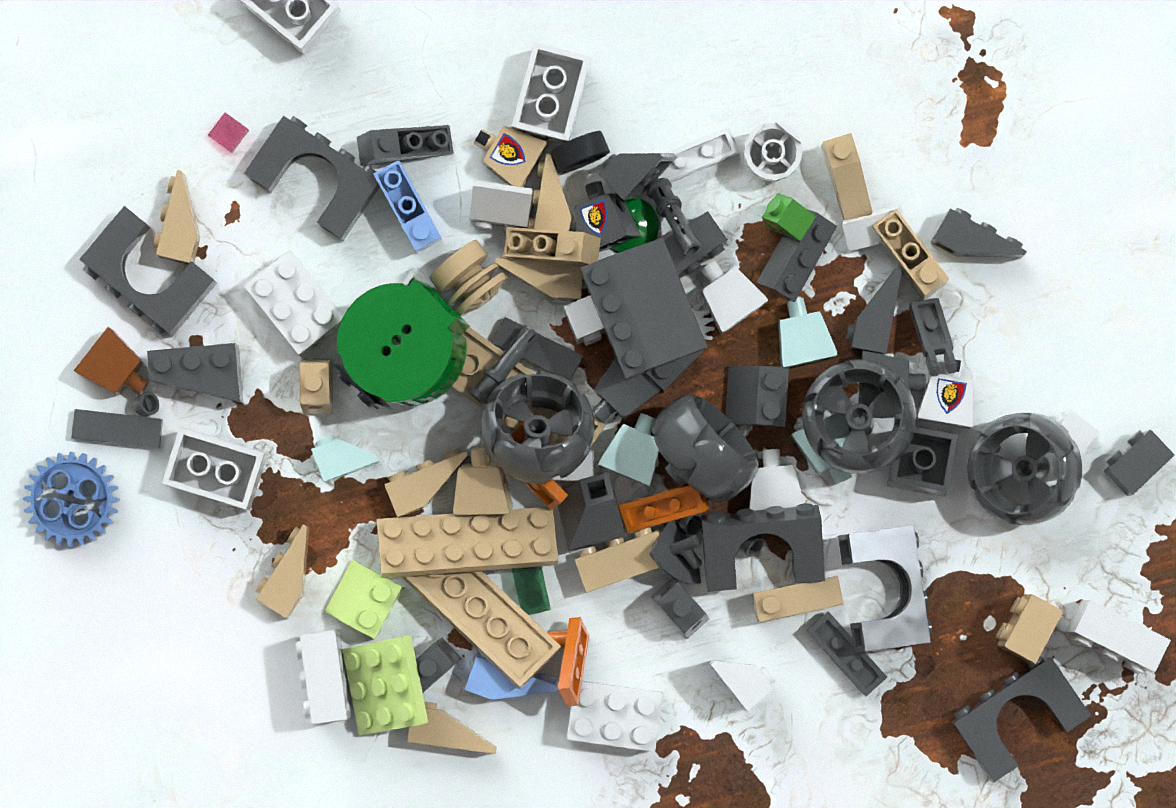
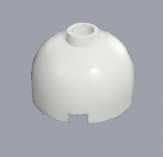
M775 122L759 125L750 133L745 142L744 158L747 167L755 176L767 181H779L789 177L796 171L802 160L800 137L791 127L783 123Z

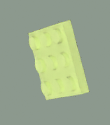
M411 635L342 649L359 736L428 723Z

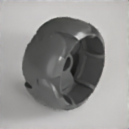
M855 359L834 365L826 369L815 379L805 396L802 422L809 445L822 461L842 472L868 474L893 464L903 455L914 435L916 410L910 389L900 376L881 363ZM862 382L878 387L882 393L869 406L861 403L852 405L843 389L848 387L847 384ZM824 409L846 414V422L850 433L842 447L836 441H832L826 432L823 421ZM858 416L861 419V416H864L865 423L856 425L854 419ZM895 417L894 427L889 437L880 446H872L871 450H869L867 436L874 428L873 418Z
M538 371L533 375L517 374L500 383L489 396L481 416V439L490 460L495 466L503 467L504 472L509 477L528 483H545L558 475L561 479L570 475L583 463L590 451L594 437V414L585 394L581 395L575 384L567 378L544 371ZM531 407H542L558 413L548 420L541 415L532 416L529 409ZM507 416L525 422L522 444L513 441V437L510 434H505L502 431L504 419ZM551 432L558 435L571 436L562 443L554 446L550 445Z
M684 394L676 398L658 415L653 424L652 432L655 443L669 463L666 466L668 474L679 485L685 486L688 483L697 492L709 499L725 502L736 497L753 481L758 472L759 464L756 454L744 435L718 408L700 396Z
M1032 412L1008 414L988 424L980 432V436L972 445L967 465L969 484L974 489L980 505L995 518L1009 524L1033 525L1046 522L1061 514L1073 501L1082 479L1080 451L1076 442L1068 434L1069 431L1056 420L1046 415ZM1028 433L1025 446L1026 455L1017 457L1013 462L999 455H994L1000 451V444L1010 436ZM1048 452L1055 453L1058 461V480L1056 485H1051V487L1041 480L1048 475L1050 470L1049 461L1044 456ZM1029 464H1032L1033 470L1029 469ZM1011 475L1021 482H1028L1031 503L1020 504L1008 499L1000 492L1002 489L1001 485L995 484V482L1006 479Z

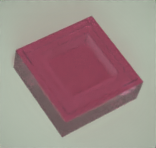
M224 112L208 136L230 153H233L249 132V129Z

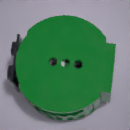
M414 279L408 286L403 283H389L371 288L360 295L349 306L341 320L337 335V352L341 355L344 365L334 364L340 371L337 376L347 386L353 385L358 389L360 393L357 396L368 407L373 406L376 409L391 410L392 408L386 402L411 407L427 404L444 395L460 376L467 353V341L462 334L470 325L430 285Z

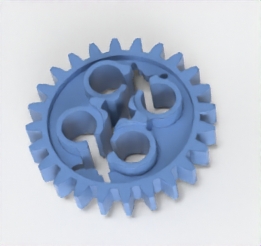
M72 451L69 452L68 460L65 459L62 453L57 454V462L47 457L48 467L45 468L44 466L37 465L36 467L40 472L39 476L30 474L29 477L34 481V484L24 486L25 489L31 491V496L23 497L24 501L31 502V506L24 509V512L33 513L34 515L28 523H39L35 532L40 534L46 530L45 540L50 541L56 536V545L61 546L64 539L67 540L68 547L74 546L75 539L78 540L81 546H84L86 536L92 541H96L95 532L98 531L105 534L106 530L103 524L114 523L108 517L109 513H118L117 509L111 507L112 503L120 501V498L112 496V492L118 490L119 487L109 485L114 475L104 476L103 474L107 466L102 465L96 468L97 458H92L87 463V454L82 453L78 460H76L75 452ZM64 473L68 478V484L64 489H56L55 492L72 495L74 491V497L87 501L90 498L84 495L83 486L86 482L93 481L97 488L91 498L95 501L106 498L99 506L101 518H99L95 511L89 510L87 511V523L80 526L75 522V514L81 509H87V506L72 503L69 507L68 501L53 498V501L59 504L60 512L54 518L49 517L46 510L48 504L52 501L49 498L37 501V498L44 493L42 481H44L48 488H55L56 476Z

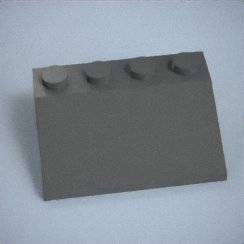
M663 238L608 256L580 268L625 381L708 348Z

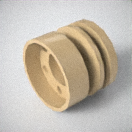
M477 239L455 252L429 276V279L440 293L449 291L452 288L456 290L449 300L451 306L462 299L464 300L456 309V312L461 317L481 308L490 301L508 279L504 272L491 279V276L499 267L496 263L484 269L482 268L481 264L488 257V253Z

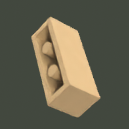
M649 527L635 532V539L624 542L623 538L614 539L606 542L608 547L606 549L596 551L594 546L578 552L580 558L575 559V563L585 592L588 593L660 568L649 555L660 535L659 531L652 532Z

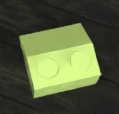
M352 560L325 612L369 637L377 639L404 586L388 578H381V574Z

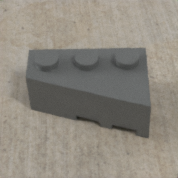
M236 343L147 351L150 381L244 404L239 346Z

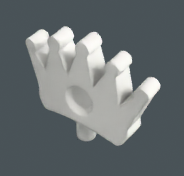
M700 302L692 310L704 339L712 340L713 337L707 336L705 333L714 331L715 328L705 325L713 322L714 319L713 317L702 318L710 310L698 311L703 306V303Z

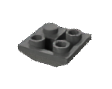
M608 472L580 479L564 490L568 496L558 505L569 552L626 537L613 482Z

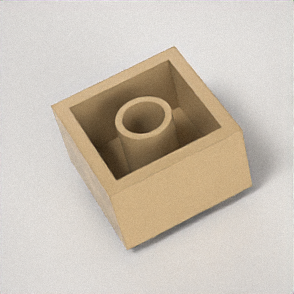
M1024 594L1021 598L1017 597L1010 609L1013 616L1009 623L1004 622L996 635V638L999 639L996 646L1027 663L1036 664L1064 611L1034 594Z

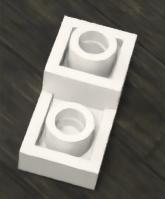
M901 205L872 211L871 215L844 220L842 227L848 250L852 251L883 243L872 226L895 209L904 218Z

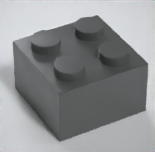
M915 427L914 435L908 448L897 461L890 465L887 487L945 497L949 492L958 435Z

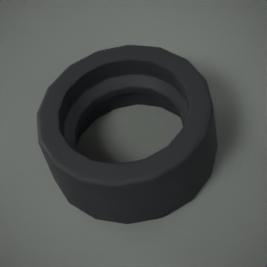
M602 131L581 135L559 145L551 151L559 173L577 170L600 160L610 153Z

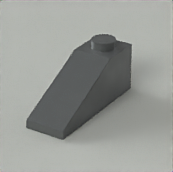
M897 266L856 318L854 325H848L846 341L851 342L850 350L869 351L883 355L887 353L903 267Z

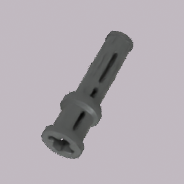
M667 178L656 179L647 187L648 197L655 201L657 213L661 217L666 218L684 254L688 257L698 254L702 246L681 211L682 203L680 198L672 192V184ZM679 224L682 226V228H683V230H684V232H685V235L682 234V232H681V230H680V228H679V226H678Z
M524 325L523 329L492 368H485L483 371L484 376L474 388H469L468 393L482 405L486 406L493 390L506 380L509 373L540 336L529 326Z

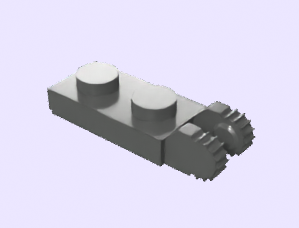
M939 298L910 302L909 310L923 357H926V365L932 377L939 375L936 355L944 354V363L948 374L956 373L957 366L953 353L954 346Z

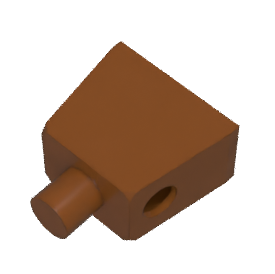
M110 327L106 328L73 370L118 395L122 393L125 387H128L139 396L149 384V381L137 373L144 362L118 333Z

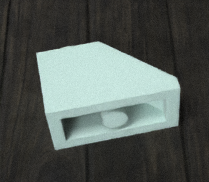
M332 436L316 441L317 447L311 449L325 483L380 463L377 455L341 439L334 440Z

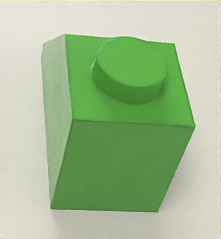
M779 193L768 203L767 210L762 216L768 229L798 241L802 240L816 218L814 214L796 200Z

